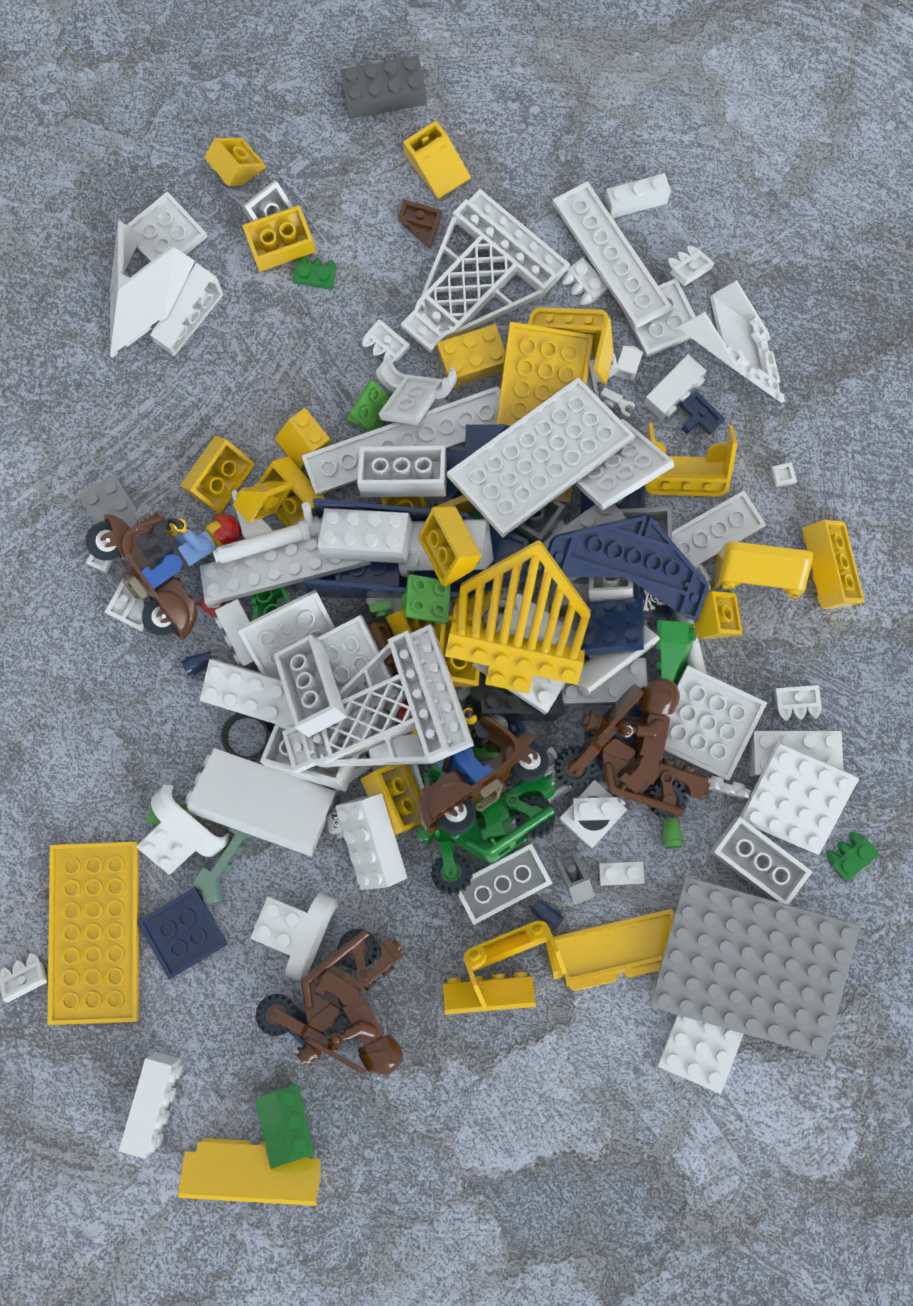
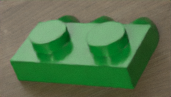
M303 256L295 263L292 278L293 284L333 290L336 264L331 259L323 266L319 257L312 264H309L308 258Z
M849 832L852 846L846 842L838 841V849L841 856L834 851H827L829 864L844 882H848L880 855L866 837H862L856 832Z

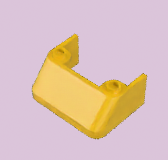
M539 307L531 312L528 325L593 335L592 356L595 360L593 370L601 382L607 384L613 357L611 319L604 310Z
M648 423L647 439L666 454L665 445L655 439L653 423ZM733 425L728 427L726 443L711 445L707 451V457L669 456L674 462V467L645 484L646 491L652 495L712 497L725 495L729 491L738 444Z
M728 542L715 556L712 589H717L720 585L725 589H735V586L743 583L782 588V591L786 592L787 596L797 599L805 592L813 561V552L742 542Z
M544 921L529 923L471 947L465 952L463 959L482 1007L487 1005L474 971L539 944L549 942L562 974L567 973L560 951L547 923Z

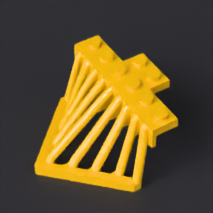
M535 541L461 583L458 622H452L445 657L487 665L489 668L485 682L486 685L529 694L533 675L578 685L585 651L580 650L590 619L591 610L543 543ZM531 558L515 634L510 635L522 564ZM539 561H541L545 567L529 638H524ZM512 569L500 632H496L503 573ZM551 578H553L557 583L544 637L542 641H538ZM494 579L487 627L482 629L481 620L485 583ZM476 589L472 626H468L466 623L468 593ZM565 594L569 603L559 639L556 644H552L563 595ZM577 611L580 615L578 628L573 644L570 647H566L574 614Z

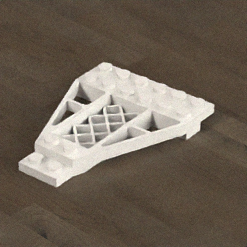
M479 189L469 200L465 199L453 212V217L422 295L414 311L401 323V328L432 353L437 348V342L462 335L543 297L567 272L571 264ZM455 225H459L475 239L460 257L447 247ZM487 249L490 251V257H478V250ZM446 254L454 263L432 285L442 257ZM503 262L505 270H493V263ZM476 263V271L464 272L465 264ZM478 263H490L491 270L479 271ZM514 275H518L533 287L536 292L512 302L500 290ZM491 276V284L480 285L479 277ZM494 276H501V277L494 283ZM465 277H477V285H465ZM462 278L463 286H451L450 279ZM480 290H488V291L480 298ZM463 291V299L451 300V292ZM465 291H478L477 299H466ZM449 292V300L437 301V293ZM494 297L506 305L470 322ZM474 304V306L467 312L466 305ZM452 305H464V313H452ZM442 306H449L450 313L447 312Z
M431 624L413 633L407 630L388 639L389 643L339 691L347 718L339 721L336 728L329 726L310 737L304 735L295 726L282 731L293 772L297 774L315 765L319 767L433 764L474 746L438 638ZM392 653L399 674L375 685L371 672ZM365 678L367 679L369 688L345 698ZM396 688L401 689L396 701L389 698L392 690ZM405 695L409 706L402 704ZM376 697L381 698L376 710L369 707L372 699ZM387 701L394 704L389 715L382 713ZM359 706L361 709L356 719L350 717L352 709ZM400 707L408 709L402 721L395 718ZM367 710L374 713L369 724L362 722ZM380 716L387 718L382 730L375 727ZM347 719L354 722L349 733L342 731ZM393 721L399 723L398 725L391 727ZM360 725L367 727L362 739L355 736ZM417 729L425 756L398 758L393 744L394 739ZM373 730L379 732L378 734L371 736ZM340 733L347 736L342 748L336 746ZM353 739L360 741L356 744L351 745ZM384 743L387 744L390 758L352 759V757Z

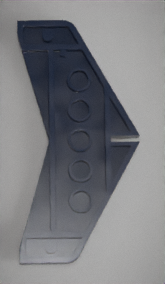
M643 514L555 535L550 540L547 550L566 577H627L682 616L698 621L708 592V582L651 516ZM542 564V568H541V571H540V574H541V575H543L544 568H545L543 564Z

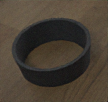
M237 713L231 716L225 722L221 731V741L225 750L244 759L259 755L268 743V728L265 722L245 714ZM243 718L256 719L264 726L266 731V740L259 752L251 756L237 754L232 750L228 741V733L231 726Z

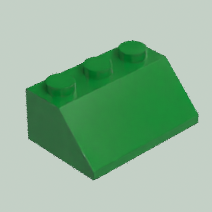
M298 1084L276 1090L255 1099L271 1169L315 1155Z

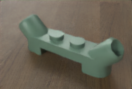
M233 828L228 829L235 834L234 838L213 869L203 867L193 882V886L202 891L204 903L211 904L222 901L223 894L220 878L223 874L227 875L233 867L231 862L235 856L239 857L246 847L244 843L247 838L255 836Z

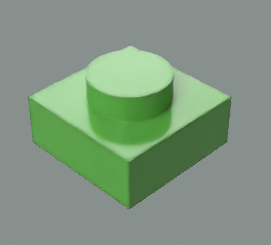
M390 600L369 604L372 617L384 618L393 612Z

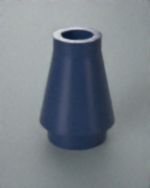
M210 651L187 656L181 663L187 676H195L208 666L209 659H213Z
M540 900L531 908V911L536 914L540 921L547 923L553 932L564 919L560 911Z

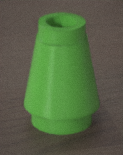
M677 817L664 819L662 843L665 848L674 849L682 847L684 840Z

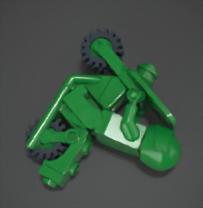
M436 763L430 764L429 772L424 773L425 785L431 783L430 777L436 783L439 777L445 773ZM544 775L541 779L534 782L521 780L517 787L511 791H504L499 799L486 809L477 811L476 805L486 798L483 797L473 804L476 812L474 823L468 831L462 834L451 835L445 833L440 828L430 834L425 832L423 826L420 827L418 825L416 827L418 831L415 834L422 844L426 842L427 845H430V841L433 839L438 840L440 844V858H436L434 860L435 864L431 866V877L436 888L441 893H448L451 896L452 893L458 895L460 891L463 890L464 892L467 890L466 887L470 886V880L473 877L469 861L466 860L464 855H459L458 852L454 854L452 843L487 863H493L531 837L532 839H536L537 836L543 838L544 834L548 835L550 830H553L555 811L552 804H549L547 800L554 795L555 784L551 777ZM510 816L515 817L517 828L512 830Z

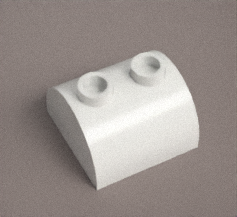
M276 181L270 183L242 206L250 222L293 208Z
M589 577L590 603L634 598V585L627 577Z

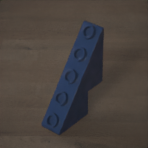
M504 424L466 425L465 450H446L447 472L510 426ZM448 477L446 479L444 502L463 495Z

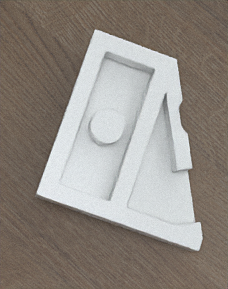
M122 579L105 613L141 632L144 630L142 622L144 598L135 599L124 585Z

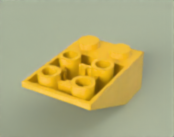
M437 121L432 122L403 141L404 156L438 200L471 179L448 135Z

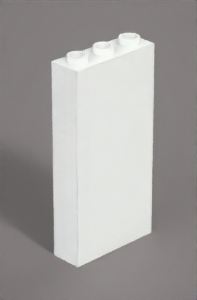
M214 748L212 754H208L205 758L203 772H199L196 776L194 790L189 791L185 803L187 804L188 813L312 857L326 824L327 814L331 812V808L334 805L336 791Z

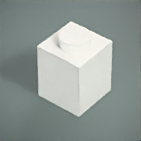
M623 345L617 364L618 369L614 376L634 381L643 351H640L635 346L627 347Z

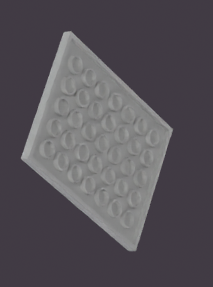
M684 876L651 997L650 1007L826 1057L861 926L828 915Z

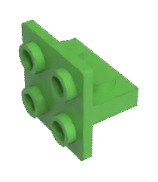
M369 380L346 421L350 425L364 428L367 432L381 428L385 420L380 419L379 412L390 397L373 380Z
M410 574L407 578L406 593L399 599V607L405 608V617L446 624L449 613L450 585L443 587L437 579Z

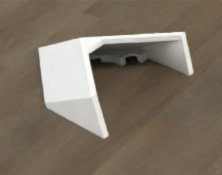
M119 220L110 284V357L112 358L118 354L119 349L124 346L128 347L151 330V326L158 320L163 321L168 317L195 260L171 246L132 277H127L128 273L125 270L142 235Z
M737 280L710 295L717 330L706 312L677 327L781 403L785 402L784 395L779 391L778 383H780L774 353L769 351L767 343L770 340L769 332Z

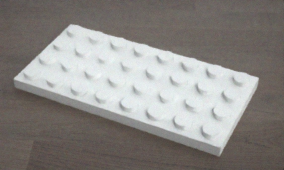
M578 377L449 470L447 477L494 529L504 537L633 441L635 435Z

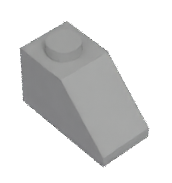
M575 850L554 858L574 905L595 897L590 880Z

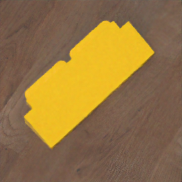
M673 909L554 936L553 938L560 951L567 973L562 974L551 946L547 941L545 944L553 978L565 977L567 987L569 986L572 991H578L615 982L618 979V974L624 973L627 978H633L658 972L674 916Z
M205 1138L197 1143L196 1152L185 1151L178 1197L316 1206L321 1177L320 1159L307 1157L271 1169L264 1141L258 1145H251V1142L248 1140Z

